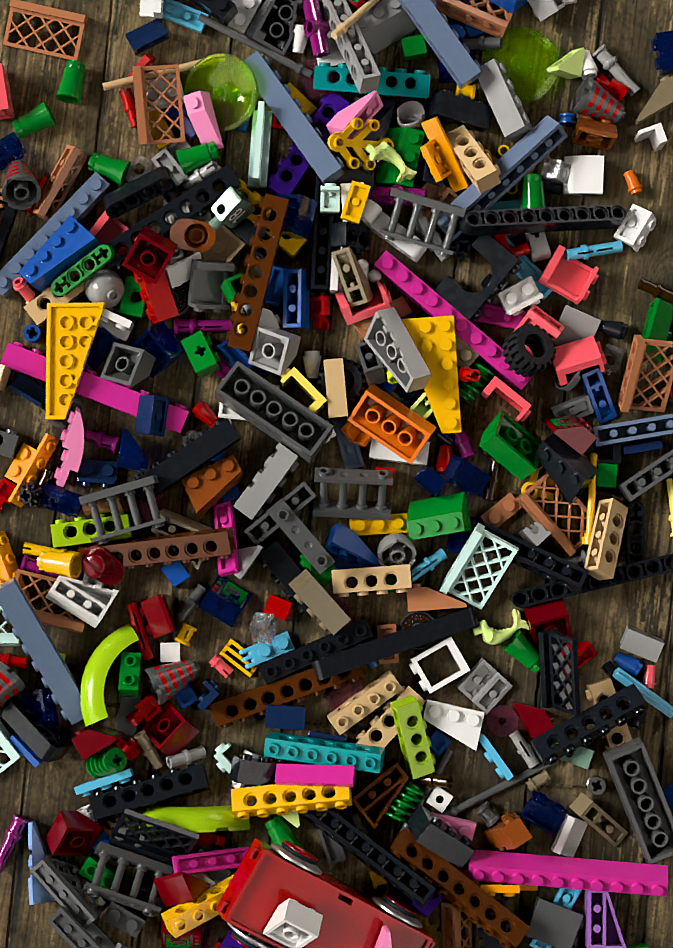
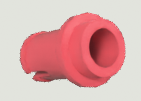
M18 277L13 281L14 290L18 291L25 301H30L35 297V292L28 286L27 280Z
M216 654L209 663L211 667L217 669L226 679L234 669L221 658V655Z
M644 664L643 682L641 683L649 689H654V685H656V665Z

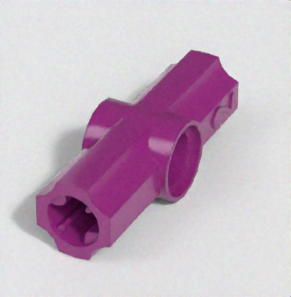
M319 0L302 1L306 18L304 33L310 37L313 55L315 58L328 56L331 54L327 39L329 24L326 19H323Z
M394 185L390 188L371 187L368 199L378 205L394 206L396 202L394 200L395 197L390 195L392 188L402 189L428 197L427 189L403 188L400 185ZM406 200V202L403 203L402 208L405 206H412L413 202Z

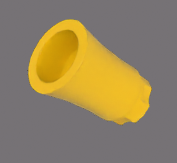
M42 551L37 558V566L39 570L77 579L82 571V556L79 552Z

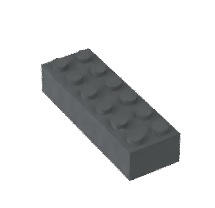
M239 361L234 364L215 389L214 398L309 463H311L333 432L334 426Z
M635 738L602 752L645 860L648 864H653L672 856L673 816L644 743L639 738Z

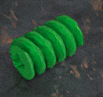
M474 363L473 367L480 371L481 374H476L481 375L480 380L477 382L459 381L458 383L460 386L459 398L470 406L471 404L468 400H476L473 394H481L478 388H486L483 381L490 383L488 375L495 376L491 370L478 363Z
M109 749L89 756L86 762V769L94 778L106 777L123 771L126 767L127 758L121 749Z
M409 780L406 781L408 784L402 787L404 791L399 792V798L393 799L395 805L390 804L391 812H386L388 816L398 822L406 823L408 821L405 815H412L409 808H416L413 801L420 802L417 795H424L422 789Z

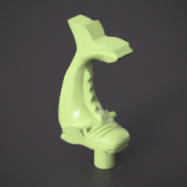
M385 141L381 142L376 148L371 144H368L365 148L370 153L369 159L371 161L377 160L379 162L384 160L392 163L400 170L396 182L401 183L405 178L411 180L417 174V171L405 165L401 156Z
M516 609L512 610L514 624L511 628L493 629L488 626L485 620L479 621V626L472 628L475 636L482 634L483 641L490 645H497L508 640L520 628L530 629L527 621L521 620V615Z

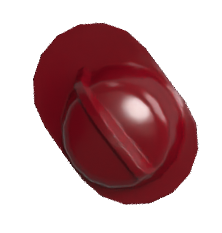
M91 546L83 552L82 565L84 572L89 577L95 578L106 585L117 584L123 579L124 567L122 563L105 549L99 546Z

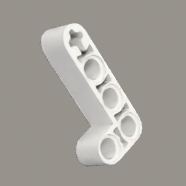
M368 199L360 223L370 228L376 235L417 263L427 250V247L397 238L394 241L383 238L384 234L379 233V230H387L391 218L382 212V208L377 203ZM397 223L395 232L406 235L407 229Z

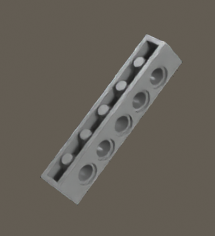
M320 0L322 13L328 21L331 32L336 29L340 22L343 23L352 15L346 0ZM355 22L348 28L346 34H341L335 41L359 94L378 90L381 74L358 24Z

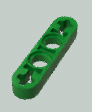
M105 244L95 248L52 282V292L57 296L68 295L113 260L115 256L114 248ZM103 250L109 251L107 252L108 257H101L100 259L97 258L104 253ZM89 259H92L95 263L92 270H88L86 267V262ZM75 270L80 274V278L76 282L71 277L72 272ZM67 281L70 283L62 288L63 291H58L59 284H65Z

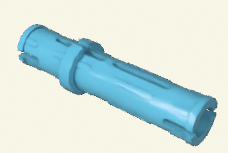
M620 240L590 246L584 244L578 248L566 249L564 257L566 261L576 259L587 260L589 257L622 252L623 245Z
M441 548L428 558H423L421 563L410 570L411 583L429 570L433 571L436 565L448 558Z

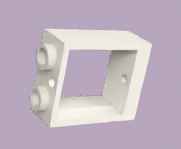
M451 636L410 659L412 663L409 664L414 675L418 673L420 676L419 684L423 691L428 690L429 693L436 691L470 671ZM446 645L460 670L431 686L417 661Z

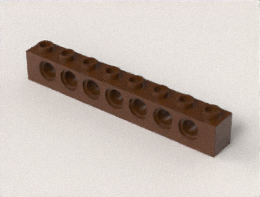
M267 193L265 197L262 196L260 199L259 208H262L260 216H256L254 227L257 230L256 234L252 235L249 246L252 247L251 254H247L245 259L247 270L246 273H242L240 284L243 286L241 292H237L235 303L238 306L237 310L233 311L230 322H233L232 330L228 329L226 341H229L228 346L251 352L290 199ZM270 209L276 212V218L273 221L268 220L266 217V213ZM266 228L272 233L271 238L268 240L263 239L261 235L262 231ZM261 247L267 252L264 259H260L257 256V250ZM254 267H259L262 270V275L259 278H255L252 275ZM249 286L256 287V296L251 297L248 295L247 289ZM244 305L252 307V314L250 316L243 313ZM239 324L247 326L248 331L246 334L238 332Z
M232 527L116 540L100 545L98 543L84 544L78 548V552L82 556L88 547L99 546L116 557L126 569H133L137 565L143 564L144 567H151L163 562V565H169L178 560H181L182 563H187L195 558H200L201 561L211 559L212 556L227 558L236 550ZM209 541H214L217 548H212ZM191 543L197 545L198 551L191 548ZM172 545L178 547L179 553L173 551ZM154 547L160 550V555L154 552ZM135 550H139L142 557H138ZM117 552L123 555V559L118 558Z
M361 666L349 670L346 677L335 675L330 677L328 683L323 684L317 681L314 669L310 668L211 703L209 706L216 726H221L224 729L232 726V721L240 719V722L252 719V714L258 713L259 716L266 714L267 704L288 705V702L294 699L297 703L306 700V695L311 693L314 696L325 693V688L332 686L334 690L344 686L343 682L350 680L351 683L362 680L361 676L365 674ZM302 680H310L312 687L309 690L302 689L300 685ZM284 686H291L293 688L291 696L283 695L282 689ZM265 693H273L275 696L274 702L267 703L264 700ZM254 699L257 704L256 708L253 710L248 709L245 705L246 700ZM228 706H236L238 714L230 716L227 712Z
M406 828L397 835L386 850L436 888L437 894L441 898L449 900L456 910L468 915L471 922L479 924L484 928L485 933L498 939L504 948H516L530 929L527 924L449 862L417 843L412 833ZM407 849L413 852V857L407 854ZM422 862H426L428 864L429 870L423 867ZM438 874L444 877V882L439 880ZM454 886L460 890V895L455 893ZM470 899L474 900L476 907L470 904ZM485 911L490 913L491 920L486 917ZM501 924L506 926L507 932L502 930Z

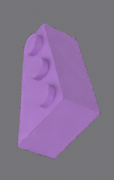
M585 890L584 945L586 948H626L609 892Z

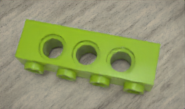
M119 511L124 529L131 527L130 515ZM100 514L105 534L112 533L106 530V524L113 521V517H105V514ZM86 516L74 518L75 521L67 522V519L55 520V524L50 525L53 548L91 544L90 539L98 537L97 531L89 535L86 530L88 525L94 524L93 519L86 520ZM74 526L77 529V534L74 537H69L67 531L70 527ZM132 532L111 537L109 541L132 538Z
M412 695L390 702L407 773L414 780L435 772L434 764L436 762L433 754L430 753L431 741L428 735L426 736L425 729H427V724L421 715L423 711L421 702ZM413 716L412 720L407 722L408 718ZM417 734L416 738L412 739V736ZM421 751V754L416 757V754Z

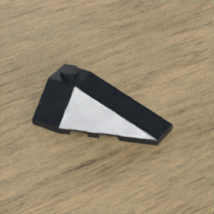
M379 95L384 106L372 119L378 120L380 127L377 131H371L363 140L378 141L380 138H388L389 126L392 123L397 105L395 101L384 95ZM346 147L352 157L359 159L352 147ZM362 148V149L365 151V153L367 154V156L369 157L370 153H368V152L365 150V148ZM337 152L338 156L345 161L340 152ZM359 159L360 165L358 169L364 171L369 175H372L376 167L373 170H366L363 168V163Z

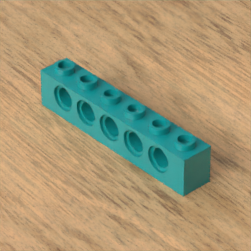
M319 62V66H314L313 89L359 93L356 85L348 82L350 72L346 64H338V67H331V63ZM377 67L381 74L378 90H375L378 94L429 98L431 75H426V71L415 70L413 74L407 73V69L396 68L395 72H388L387 67ZM332 71L337 72L339 75L338 80L334 83L330 82L328 78ZM389 76H393L396 80L393 87L386 85V79ZM409 77L414 80V86L410 89L405 86V80Z
M272 731L265 737L264 757L318 765L355 766L356 770L380 773L384 766L385 748Z

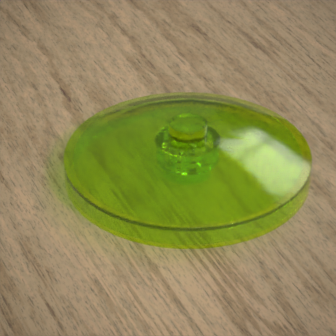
M525 27L507 29L503 36V48L486 49L484 52L482 65L492 59L497 60L499 63L502 62L507 70L505 74L512 81L515 88L513 90L522 104L531 103L542 98L552 88L557 75L548 73L547 68L558 61L557 52L550 40L534 29Z
M216 53L204 57L191 69L185 84V95L197 91L209 92L219 131L222 132L231 131L242 126L252 116L258 102V83L254 72L245 61L230 54Z

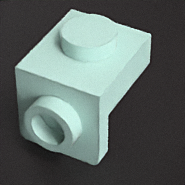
M325 183V186H321L320 213H340V186H336L335 183Z
M223 742L215 749L217 753L214 757L218 761L216 765L223 773L225 771L230 773L232 762L223 753L231 746L230 742L226 745Z

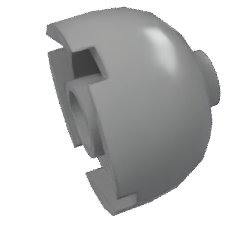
M107 268L97 271L91 276L92 278L89 282L87 281L85 284L87 299L92 303L105 302V308L116 306L122 300L125 290L121 277Z
M392 533L385 536L377 548L378 560L381 566L410 564L411 567L415 563V556L417 554L415 545L404 534Z

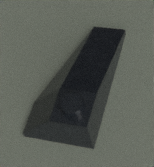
M266 0L254 17L245 36L284 56L293 39V27L297 18L296 11L300 0Z

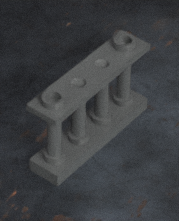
M392 188L390 195L395 197L394 200L396 202L388 229L379 230V233L384 234L383 238L392 241L397 238L439 251L438 255L448 258L450 255H456V251L450 249L458 220H461V217L464 218L469 210L402 189ZM407 200L413 202L412 206L414 208L406 235L396 233L395 230L402 205ZM427 206L431 208L432 215L425 239L422 241L413 238L421 209ZM444 211L450 213L449 217L451 219L443 246L432 244L439 216Z
M315 467L314 482H320V499H314L313 517L391 520V502H386L387 485H393V471L384 469L363 470ZM328 483H340L339 500L327 499ZM347 484H359L358 501L347 500ZM367 484L379 485L378 502L366 501Z
M157 475L79 497L81 505L87 504V507H90L98 537L91 538V543L98 542V545L110 542L109 538L152 525L154 529L165 526L164 522L169 521V517L161 518L153 492V484L159 483ZM142 488L146 493L153 521L143 524L134 495L136 493L135 490ZM124 493V496H127L135 526L126 529L123 527L116 502L117 495ZM105 499L109 503L116 532L105 534L97 506L99 504L98 500Z
M280 499L266 511L319 574L335 562L285 501Z
M100 841L94 854L99 855L100 859L92 884L87 882L83 886L82 891L87 892L86 894L91 897L97 898L99 896L143 911L142 913L146 916H157L162 909L155 906L159 892L153 883L148 903L137 900L144 873L154 874V877L158 878L172 874L173 867ZM111 859L117 861L118 867L111 889L108 890L99 885L107 860ZM131 866L137 872L130 894L126 896L118 893L125 868Z
M63 906L47 921L72 948L116 947L113 940L94 921L84 929Z

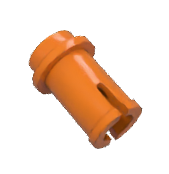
M635 170L625 172L623 176L629 187L628 192L632 196L641 193L643 185H640Z

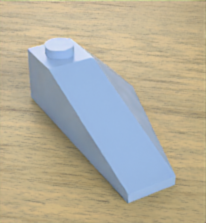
M35 820L28 822V848L32 850V854L29 855L28 859L30 870L48 855ZM31 874L30 878H28L29 905L56 901L39 880Z

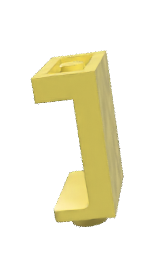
M295 367L286 369L284 374L281 375L280 382L283 387L293 380L314 401L308 409L315 414L327 405V400Z

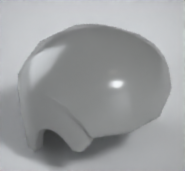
M408 101L397 108V122L400 127L418 129L422 126L421 123L425 121L424 107L418 101Z

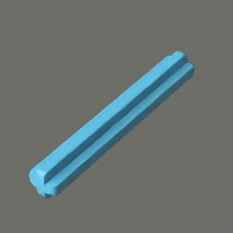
M618 667L614 670L612 676L626 687L634 683L648 703L669 718L673 717V706L623 669Z

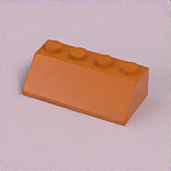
M374 384L365 391L347 421L410 464L413 463L437 428Z

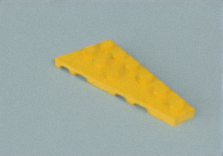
M105 302L47 303L46 420H67L106 305Z
M454 315L401 319L431 373L424 391L441 433H461Z

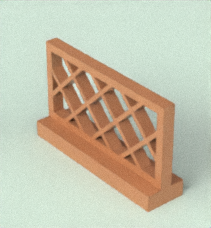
M10 0V12L3 45L78 61L85 25L88 22L86 15L21 0ZM14 12L21 13L25 18V21L17 26L13 21ZM39 17L44 25L35 30L30 21ZM54 21L59 22L63 28L55 34L52 33L48 26ZM28 23L33 32L23 37L19 28ZM73 25L80 27L79 35L72 39L67 29ZM46 27L51 37L42 42L37 33ZM14 31H17L22 38L17 43L9 42L10 34ZM65 31L70 41L61 46L56 36ZM36 35L40 44L34 48L30 47L26 40ZM52 39L55 40L59 47L53 52L48 51L44 45ZM71 43L76 48L74 57L66 55L63 48Z
M435 0L439 13H444V15L495 37L503 38L513 15L510 12L508 14V11L501 7L493 11L490 5L494 3L489 0H482L483 2L479 3L469 0L471 5H467L461 2V0ZM486 6L488 12L486 13L478 8ZM503 13L506 21L496 17V15Z
M179 64L133 66L132 75L139 146L185 142ZM167 69H175L176 77L171 83L162 76ZM152 70L158 75L152 84L145 79L144 71ZM159 78H162L168 84L162 93L153 86ZM170 86L177 91V97L173 102L164 95ZM151 88L160 95L154 103L147 99L146 93ZM161 97L170 103V106L164 112L155 106ZM172 106L179 111V116L175 121L166 115ZM153 107L162 114L155 123L148 117V112ZM163 116L172 123L166 132L157 125ZM173 126H176L180 130L181 138L173 139L167 133ZM154 127L163 133L159 140H150V131Z
M634 334L617 401L621 412H629V409L665 412L673 382V354L667 357L663 351L669 347L673 348V341L644 339L642 335ZM647 345L657 347V350L650 355L646 352ZM661 353L665 359L655 364L652 358ZM650 361L653 367L644 372L641 369L642 365ZM669 363L671 366L670 370L663 374L659 368ZM657 370L661 376L651 382L648 375ZM645 378L649 383L640 389L637 384ZM664 379L666 386L658 391L655 385ZM652 387L656 393L647 398L643 392ZM639 395L644 398V401L639 404L633 403V399ZM657 397L662 399L660 406L652 405L650 402Z
M546 472L524 493L520 494L516 500L535 522L540 523L546 531L549 530L551 532L548 537L563 555L571 557L582 545L583 533H586V531H583L584 519L587 520V517H584V513L587 515V507L580 499H577L576 503L571 504L558 501L559 488L557 485L556 487H546V478L549 476L548 472ZM535 488L542 489V499L535 500L529 493ZM545 489L555 490V501L545 500ZM545 503L555 504L554 515L547 514L544 511ZM558 504L568 505L567 516L557 515ZM571 505H578L581 508V517L571 516ZM557 517L567 518V529H560L557 526ZM571 519H580V530H570ZM570 532L580 533L579 542L575 545L569 540Z
M20 569L16 570L15 578L17 582L20 574L28 576L32 582L24 588L21 587L23 592L33 585L39 594L29 600L30 604L35 599L41 597L46 605L41 610H36L33 607L43 625L80 634L83 632L85 622L72 618L71 614L66 610L59 615L54 614L50 606L55 603L48 605L43 597L51 588L41 593L35 584L40 580H46L50 587H52L51 582H55L57 578Z

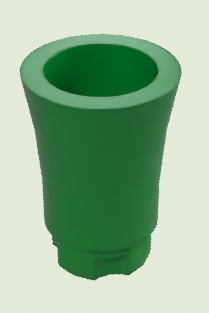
M68 60L66 62L62 80L55 96L56 99L74 105L82 103L85 64L77 60Z
M43 101L29 112L18 117L17 120H14L12 125L17 135L22 139L45 128L55 126L57 123L48 105Z
M214 141L176 150L178 161L185 175L209 164L212 160L220 159V154Z
M93 152L88 161V170L94 173L97 172L100 176L115 182L121 187L126 184L132 169L131 161L120 160Z
M527 174L523 177L522 209L546 208L541 174Z
M519 630L508 640L502 651L515 658L533 673H536L540 670L539 650Z
M281 815L265 823L266 828L269 830L267 832L274 844L282 845V842L286 840L303 848Z

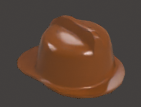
M180 219L171 226L170 239L180 249L205 252L214 245L216 233L204 221Z

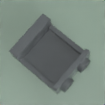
M192 259L187 305L193 307L194 311L205 312L206 309H212V312L223 313V310H230V305L226 304L227 299L220 286L225 279L229 278V271L234 272L235 264L229 261Z
M537 896L527 922L530 929L525 936L556 948H575L578 941L576 937L578 929L582 930L585 919H583L584 915L581 912L570 910Z

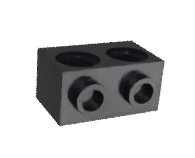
M349 222L331 223L330 247L340 250L350 246L354 255H361L363 251H369L370 228Z

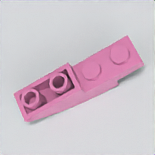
M78 407L75 408L74 412H70L67 420L70 424L67 430H63L60 438L62 440V447L68 449H64L61 456L63 463L61 468L57 467L54 474L56 485L64 487L70 470L78 473L82 460L84 427L81 411Z

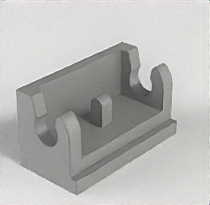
M534 522V525H529L531 530L526 527L518 533L526 542L538 546L551 534L549 530L546 531L538 522Z
M627 625L620 641V649L656 663L665 643L661 638Z

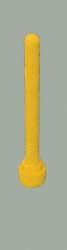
M592 452L590 454V463L597 468L598 455ZM597 474L588 486L586 533L582 537V545H589L595 520Z

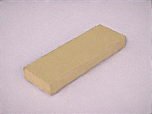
M343 358L323 360L329 418L348 417Z

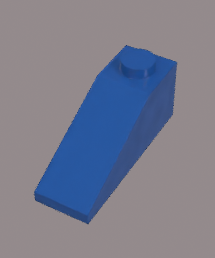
M595 365L584 369L583 372L580 371V383L585 394L589 395L598 423L602 424L617 417L600 367Z
M339 523L328 530L323 547L327 552L358 568L381 566L378 558L354 531Z

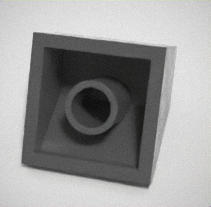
M114 342L100 378L133 387L150 375L156 357L143 349Z

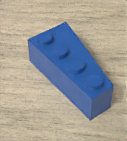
M70 215L18 273L40 292L52 284L62 273L103 244Z

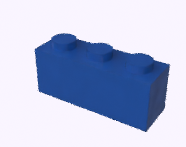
M303 269L284 270L283 328L291 330L309 329L310 272Z

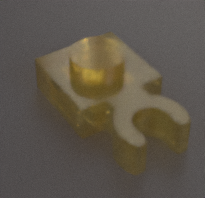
M429 917L425 918L426 931L435 941L433 948H441L442 932L436 931L440 924L439 917H436V922L433 925L428 923Z

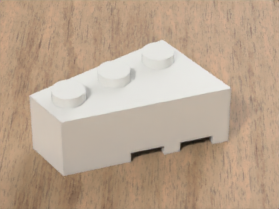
M59 575L45 598L96 628L119 590H110L99 585H91Z
M426 699L422 718L473 750H477L485 712Z

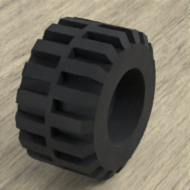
M532 323L524 324L504 340L505 343L502 345V349L505 351L502 352V355L506 358L504 360L505 363L510 365L509 369L511 371L515 370V374H521L522 377H533L553 363L552 361L555 359L554 354L556 353V348L553 347L555 342L551 340L552 336L550 333L547 334L545 329H540L539 325L533 326ZM525 345L531 349L533 356L528 353Z
M343 357L344 372L348 373L353 380L351 390L346 393L347 406L350 407L352 404L357 403L364 394L366 379L364 371H362L359 364ZM323 365L318 374L317 386L320 394L327 400Z

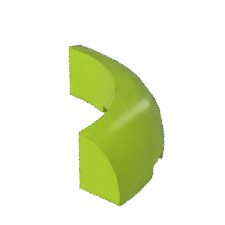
M129 624L108 635L94 650L85 666L80 685V707L85 726L108 717L104 703V685L107 673L120 652L139 640L136 632Z
M232 805L208 807L155 806L143 812V815L194 833L250 830L249 819L241 820L235 818L232 813Z

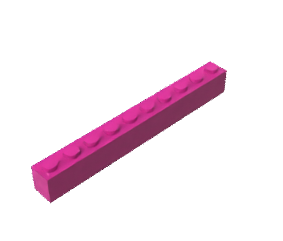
M387 250L376 261L373 269L378 270L387 281L430 317L454 315L455 334L479 354L478 358L514 389L520 392L532 377H522L521 374H515V370L511 371L509 369L510 365L505 363L504 360L506 358L502 355L504 350L466 319Z
M16 341L14 344L8 342L0 364L46 383V357L43 356L44 352L34 348L32 351L25 349L26 345ZM86 369V372L83 371L75 393L136 418L139 396L151 395V393L144 390L136 392L132 390L133 387L123 384L118 385L115 382L97 377L96 372ZM169 404L165 429L182 435L190 412L186 411L187 407L176 404V406Z
M474 849L475 852L469 858L468 878L475 881L667 897V865Z

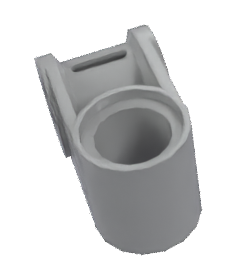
M539 232L537 238H535V235H531V233H525L532 262L551 258V251L545 232Z

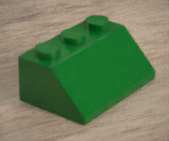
M407 127L389 128L387 137L392 140L394 149L401 156L405 165L416 171L425 132ZM381 160L374 183L387 187L400 185L403 188H412L415 177L411 180L405 178L401 183L396 182L400 170L392 163Z
M655 298L650 303L642 331L644 339L670 341L672 331H669L671 323L673 324V305L660 298ZM647 345L646 352L648 355L657 350L656 346ZM661 353L652 358L655 364L665 359Z
M501 410L483 432L479 446L520 481L537 471L539 459L535 453L541 443L506 412Z
M466 492L410 502L407 516L409 538L411 540H420L471 531Z

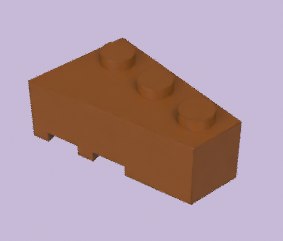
M233 454L181 479L197 515L201 519L212 506L218 503V500L226 493L228 494L245 477Z
M510 811L501 815L500 821L482 832L493 851H503L505 848L507 850L516 849L533 838L520 817L515 812L511 813Z

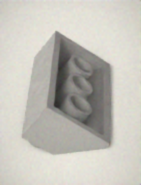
M382 0L356 21L372 56L418 29L398 0Z

